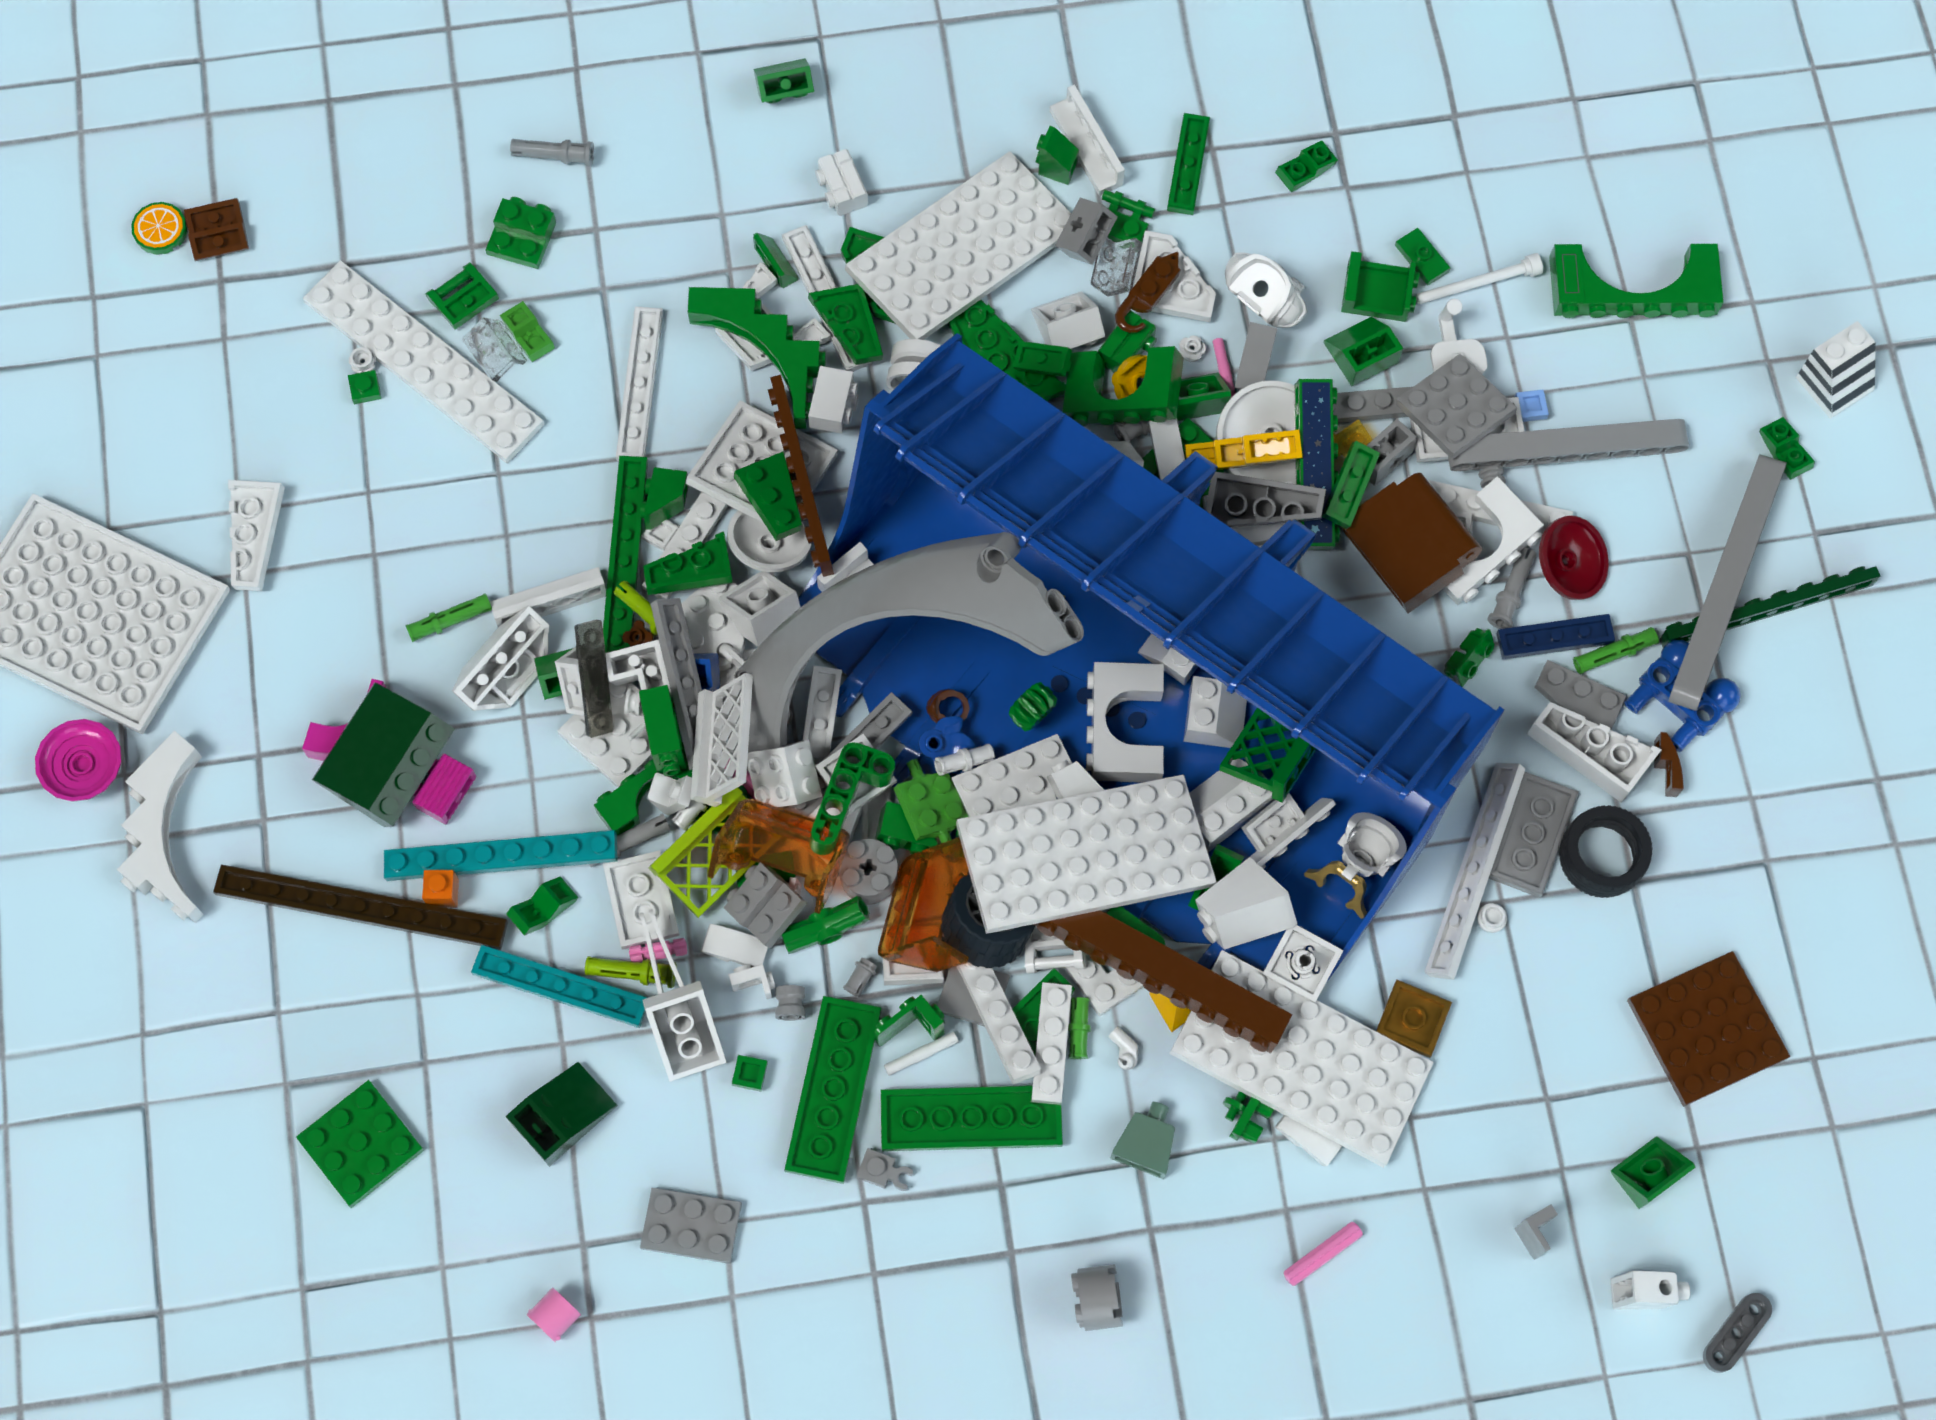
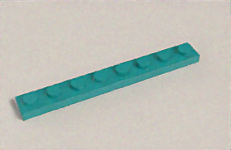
M615 830L384 850V879L386 881L419 879L424 877V870H454L456 875L617 862V833Z

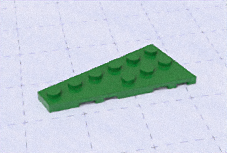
M979 300L948 322L953 336L956 333L961 335L964 345L1044 400L1049 401L1065 395L1066 384L1061 382L1055 375L1017 371L1012 367L1019 341L1023 340L1006 322H1003L995 314V311L989 304L986 305L982 300Z

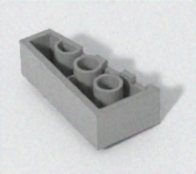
M1215 472L1211 478L1206 511L1229 527L1286 523L1288 520L1292 521L1293 519L1299 522L1321 520L1326 489Z

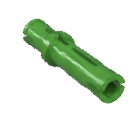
M486 593L481 596L436 614L431 612L428 617L405 626L412 642L435 632L440 634L445 628L491 611L492 607Z
M1652 627L1631 636L1629 634L1623 635L1621 640L1573 657L1574 667L1578 673L1583 674L1586 671L1624 656H1635L1637 651L1657 645L1659 643L1658 635Z

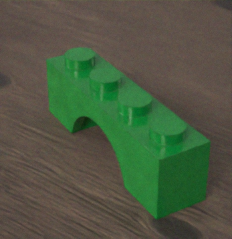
M683 742L682 747L687 769L681 770L677 775L668 776L675 780L684 776L692 778V770H689ZM653 759L645 765L643 771L636 776L631 774L621 782L620 787L613 792L607 791L598 797L597 803L594 804L598 816L610 831L615 830L617 835L640 824V802L643 796L650 790L655 773H658Z

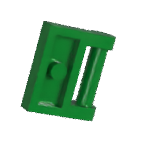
M470 262L463 266L464 270L443 285L425 293L430 303L437 308L454 330L499 299L496 291ZM469 279L473 280L445 301L442 300L443 297L451 293L453 290L458 288L460 285H462Z

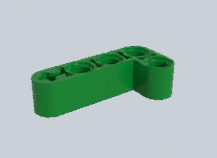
M855 742L848 743L843 747L812 826L809 844L813 852L818 855H828L833 852L860 782L880 788L890 784L895 769V761L891 755ZM848 757H856L860 762L852 764L846 759ZM882 766L888 772L881 774L876 772L874 768ZM846 782L850 785V788L843 790L838 788L836 784ZM836 808L841 813L834 816L828 814L826 810ZM826 827L829 829L828 837L823 841L819 838L822 837Z

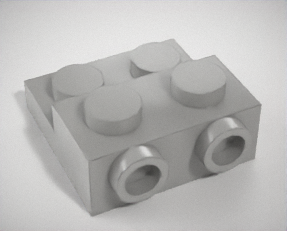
M760 862L758 865H754L747 870L745 874L746 880L740 888H735L727 895L728 903L724 906V909L740 925L748 928L765 946L771 948L805 907L807 902L773 868Z

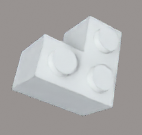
M820 366L808 415L809 428L842 434L844 424H850L852 411H856L858 404V383L854 382L852 371Z
M659 639L603 654L609 682L615 686L639 680L641 690L668 685L671 694Z

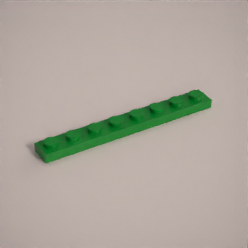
M619 456L599 663L600 670H607L603 654L630 647L628 643L623 641V634L626 631H630L633 627L634 611L619 597H616L614 591L618 587L624 593H627L619 585L623 581H627L635 590L637 589L643 518H640V508L642 501H645L648 469L647 457Z

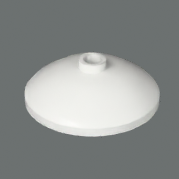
M737 511L729 522L727 532L728 544L734 555L742 563L753 569L764 572L786 571L803 562L810 552L812 543L808 544L804 527H808L809 523L807 520H802L799 513L802 523L801 531L776 541L764 523Z

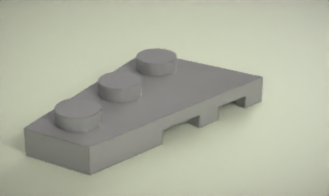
M1549 660L1546 661L1534 687L1550 702L1580 714L1588 721L1598 725L1600 723L1611 728L1610 730H1612L1626 698V695Z

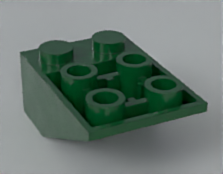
M577 1062L526 1097L505 1117L550 1167L618 1105L584 1067Z

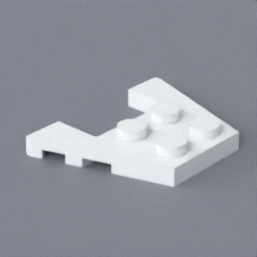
M761 262L757 265L755 273L750 280H747L743 288L755 289L757 299H759L777 285L778 281ZM762 303L761 314H772ZM814 318L794 333L793 340L820 341L821 345L829 342L831 335ZM715 328L716 334L751 371L772 363L764 353L750 342L731 332Z

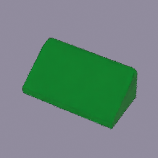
M760 233L753 234L754 248L767 268L777 278L779 286L785 288L798 281V275L771 237Z

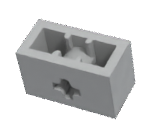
M1080 197L1055 246L1070 258L1093 265L1118 216L1103 204Z
M1398 419L1392 422L1367 445L1380 453L1369 480L1374 486L1414 452L1417 436Z

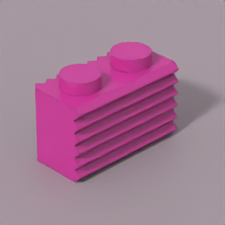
M443 753L439 760L436 759L429 769L428 774L430 775L425 783H420L412 798L414 800L412 803L419 811L446 825L476 779V774L472 768Z

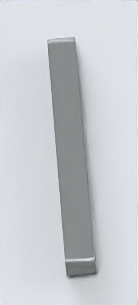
M1669 419L1487 434L1453 460L1448 456L1451 471L1485 469L1492 466L1504 468L1671 454L1685 451L1690 446L1685 420Z

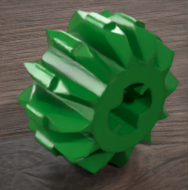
M1042 682L1036 683L1010 707L1009 716L1018 727H1021L1024 731H1029L1056 706L1057 698L1048 686H1045Z

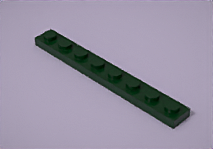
M1861 566L1851 570L1848 575L1842 577L1839 574H1835L1825 578L1822 583L1814 585L1813 582H1808L1789 593L1787 590L1776 592L1770 596L1771 598L1761 601V598L1752 599L1746 602L1743 607L1736 609L1734 607L1726 630L1871 587L1879 579V571L1876 566L1868 569L1865 566ZM1699 616L1692 619L1690 623L1682 624V622H1676L1667 626L1659 639L1662 647L1674 640L1690 642Z

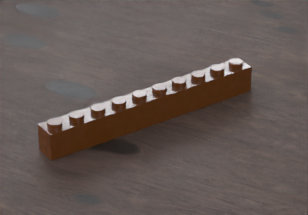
M1101 910L1033 924L1042 934L1057 937L1064 941L1068 948L1075 951L1081 950L1090 955L1094 962L1116 969L1117 973L1125 979H1134L1140 982L1147 991L1154 994H1162L1169 998L1173 1005L1183 1009L1187 1008L1197 1013L1196 1015L1199 1019L1221 1026L1232 1037L1245 1039L1258 1051L1272 1053L1293 1015Z

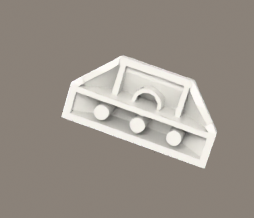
M530 606L523 608L500 625L462 668L452 692L473 711L510 708L537 677L534 658L548 655L549 624Z

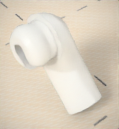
M1117 1026L1108 1037L1119 1047V1067L1124 1070H1130L1138 1062V1045Z

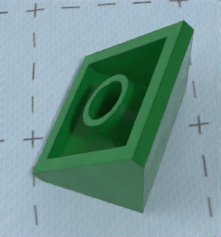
M1219 372L1181 379L1177 421L1185 420L1187 417L1193 419L1221 414L1225 405L1231 399V390Z
M1656 1136L1610 1171L1634 1204L1640 1209L1696 1167L1692 1161Z

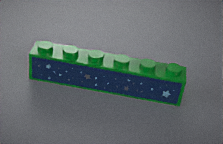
M1299 379L1294 384L1295 430L1300 432L1302 458L1295 459L1296 484L1326 489L1323 506L1324 512L1339 475L1338 471L1334 470V460L1338 458V443H1334L1333 432H1337L1338 428L1337 415H1333V404L1337 403V388L1333 387V379ZM1321 517V520L1300 522L1317 534L1308 550L1330 551L1335 547V543L1339 542V526H1335V523Z

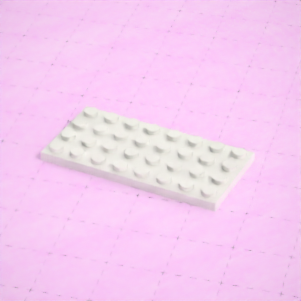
M1009 151L845 265V271L910 339L924 340L1056 247L1055 244L1071 213Z
M1184 775L960 818L956 821L986 934L1211 888L1217 883Z
M1221 950L1211 971L1293 1015L1278 1045L1270 1054L1267 1051L1261 1052L1254 1049L1250 1042L1245 1039L1228 1035L1221 1026L1213 1022L1207 1023L1199 1019L1196 1015L1197 1013L1190 1011L1169 1054L1238 1091L1259 1100L1268 1107L1384 1168L1391 1157L1434 1062L1318 1000L1315 1003L1263 975V971Z

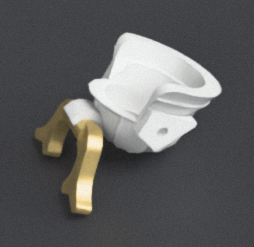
M1361 812L1354 814L1349 819L1346 832L1338 842L1343 847V863L1332 861L1321 869H1308L1304 876L1315 880L1318 887H1322L1326 883L1328 874L1332 873L1340 876L1352 885L1355 890V896L1345 904L1346 908L1353 909L1360 918H1364L1367 914L1364 907L1367 885L1362 877L1376 874L1384 877L1392 865L1406 854L1407 846L1402 834L1390 822L1375 814Z

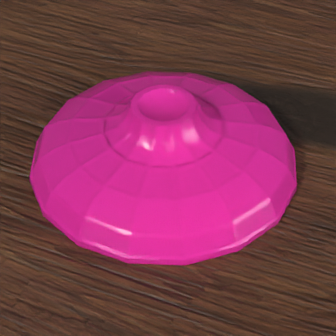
M87 719L67 721L52 729L40 742L35 756L36 775L42 787L56 798L72 802L88 800L104 792L116 779L122 763L121 747L113 732L101 723Z

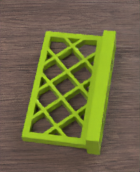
M738 787L723 795L722 804L716 807L711 806L648 867L697 918L782 837L742 795L743 792ZM740 803L749 811V823H733V810ZM728 816V823H721ZM753 817H754L760 824H753ZM715 827H728V844L712 843V830ZM733 827H749V844H732ZM753 827L765 828L773 837L766 844H753ZM708 835V843H700ZM695 847H707V864H691V851ZM712 847L728 848V864H711ZM732 848H749V860L744 865L732 864ZM753 848H761L753 855ZM687 855V864L679 863ZM674 867H686V884H674L666 875ZM691 868H707V885L690 884ZM711 868H728V881L724 885H711ZM732 868H740V869L732 876ZM679 888H686V895ZM690 888L707 889V901L699 909L690 900ZM711 889H719L711 896Z

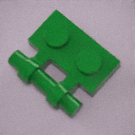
M1105 190L1102 200L1111 203L1108 209L1118 216L1106 239L1138 251L1143 241L1145 230H1148L1149 225L1140 219L1142 215L1152 219L1156 209L1147 206V202L1142 200L1134 201L1126 198L1124 193L1118 191L1113 193ZM1119 207L1132 211V216L1130 217L1118 212Z

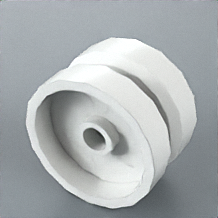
M905 339L896 342L892 349V366L888 369L887 387L893 391L929 354L941 345L921 339Z

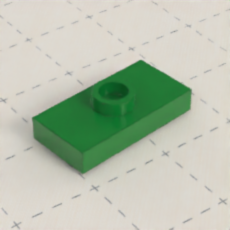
M1419 228L1396 241V248L1410 264L1411 261L1416 262L1415 271L1420 272L1419 276L1427 286L1449 273L1450 266Z

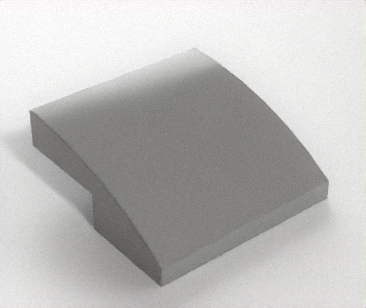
M952 961L937 1006L945 1015L984 1026L967 986L954 961ZM993 970L1005 993L1010 975Z

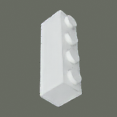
M1552 702L1547 705L1527 733V735L1621 803L1662 750L1653 745L1650 747L1638 742L1639 739L1632 736H1624L1610 730V727L1601 723L1598 725L1588 721L1584 716Z

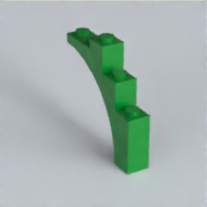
M689 287L687 312L690 324L711 326L731 332L750 342L764 353L779 370L789 389L793 403L795 428L806 429L812 403L808 402V393H813V378L818 377L820 366H825L826 352L820 350V341L793 340L794 327L788 324V316L761 314L762 300L757 299L755 289Z

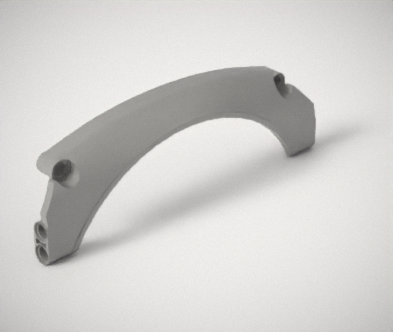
M1002 532L940 542L888 558L854 573L808 601L778 626L735 672V679L744 673L753 675L748 753L787 745V719L790 701L797 680L814 653L828 640L857 625L897 616L940 617L969 623L993 631L1042 656H1048L1081 641L1084 636L1083 626L1064 596L1058 590L1050 589L1047 591L1042 580L1031 574L1014 560L1019 554L1021 546L1018 545L1019 540L1011 533Z

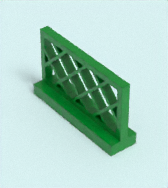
M1257 708L1221 762L1219 771L1271 791L1272 799L1283 803L1313 756L1316 748L1300 737L1297 739H1286L1283 732L1289 729ZM1271 719L1274 726L1259 729L1258 721ZM1278 734L1280 741L1266 744L1263 736ZM1258 738L1261 746L1246 748L1244 744L1246 740ZM1284 748L1286 752L1285 757L1272 758L1270 751ZM1265 754L1268 761L1253 764L1250 756ZM1245 758L1248 766L1238 768L1231 765V762L1236 759ZM1271 768L1274 774L1268 780L1259 776L1257 771Z

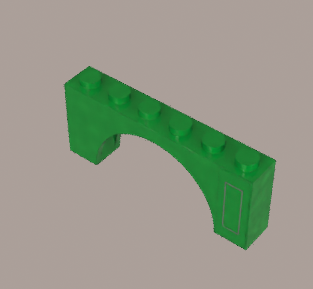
M1554 244L1549 256L1554 316H1563L1565 318H1574L1576 316L1601 318L1605 315H1617L1620 318H1627L1632 315H1644L1648 318H1654L1659 315H1672L1676 318L1686 315L1711 317L1718 314L1724 303L1718 244H1690L1684 255V268L1681 276L1669 286L1649 293L1626 292L1604 282L1588 265L1583 253L1582 244Z

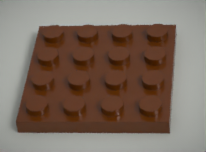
M1733 951L1632 996L1627 1000L1683 1107L1791 1057Z

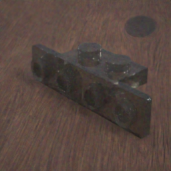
M597 619L577 624L574 627L586 735L591 738L611 733L614 730L602 621Z

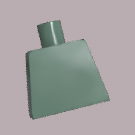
M1152 1102L1147 1116L1135 1112L1114 1147L1110 1159L1164 1179L1168 1170L1175 1131L1174 1126L1164 1123L1169 1107L1158 1102Z

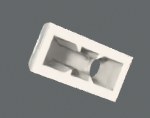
M1631 1271L1610 1279L1613 1310L1663 1309L1678 1304L1679 1300H1688L1690 1297L1688 1282H1677V1275L1674 1272Z

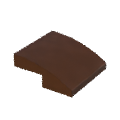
M238 198L184 210L194 261L249 249Z

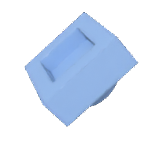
M1543 389L1515 394V397L1519 398L1523 422L1547 419L1549 413Z

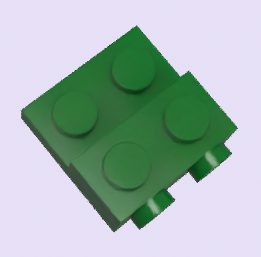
M511 197L510 200L502 198L493 220L495 227L485 249L486 254L539 269L556 225L554 213L551 212L548 206L543 204H537L536 207L526 205V202L518 197Z

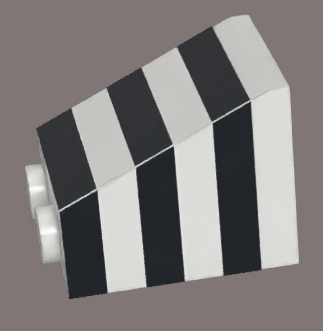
M1856 321L1816 347L1796 376L1797 380L1830 419L1874 391L1876 342L1862 325Z

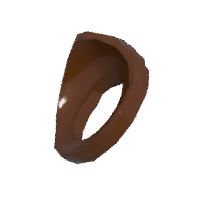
M954 689L940 690L927 701V713L935 723L945 717V715L940 714L939 704L941 700H945L947 697H956L961 701L963 711L960 717L963 718V721L967 719L970 710L968 699L963 693Z

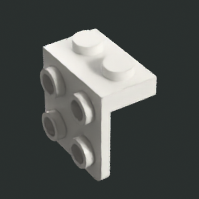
M809 740L799 741L779 748L748 753L747 766L759 809L798 805L822 797Z

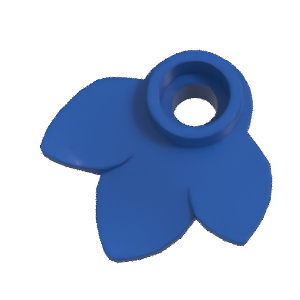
M948 716L940 719L934 729L925 731L918 741L920 752L925 757L932 758L933 763L937 757L957 753L962 748L967 750L976 748V745L970 737L960 733L963 718L958 716ZM931 738L936 739L938 742L936 749L929 746Z

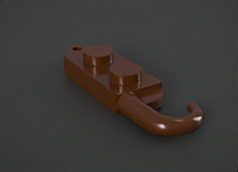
M1178 252L1164 257L1157 256L1130 290L1129 295L1115 314V322L1120 329L1128 333H1136L1145 327V323L1131 326L1127 324L1125 317L1131 309L1139 313H1148L1154 309L1180 274Z

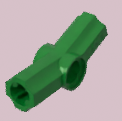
M856 896L836 907L818 910L809 915L808 919L789 925L781 936L788 954L815 944L826 945L840 939L844 932L870 920V912L862 898Z

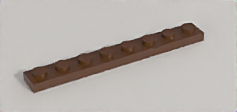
M781 375L770 377L773 388L768 389L772 406L777 405L779 411L774 412L777 427L784 428L785 433L780 434L781 443L784 451H790L791 456L786 457L789 473H796L797 479L792 480L796 497L802 496L803 503L798 504L802 520L808 519L809 526L804 527L808 544L814 543L816 550L810 551L814 567H820L823 577L833 575L834 571Z

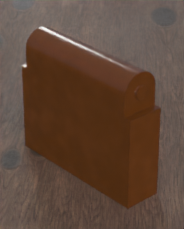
M1415 473L1398 485L1392 482L1358 507L1351 527L1347 529L1341 527L1345 535L1408 614L1464 574L1462 568L1475 560L1482 551L1480 544L1422 473Z

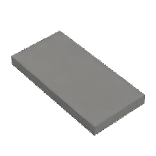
M1524 772L1489 879L1541 898L1578 791Z

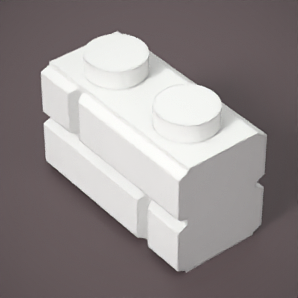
M844 149L834 153V155L830 154L819 158L818 170L815 171L819 185H825L828 191L825 193V198L829 208L835 207L837 214L842 216L852 212V210L856 211L867 207L868 194L849 151Z

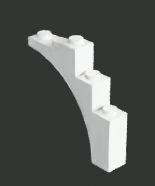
M173 731L125 781L132 789L129 795L141 805L121 825L127 832L125 838L137 849L121 864L117 871L123 876L120 882L133 893L137 889L144 895L150 891L161 902L168 899L174 904L171 910L183 921L189 917L196 923L204 914L188 898L177 879L170 855L169 829L177 794L186 777L202 756L189 742L176 731Z

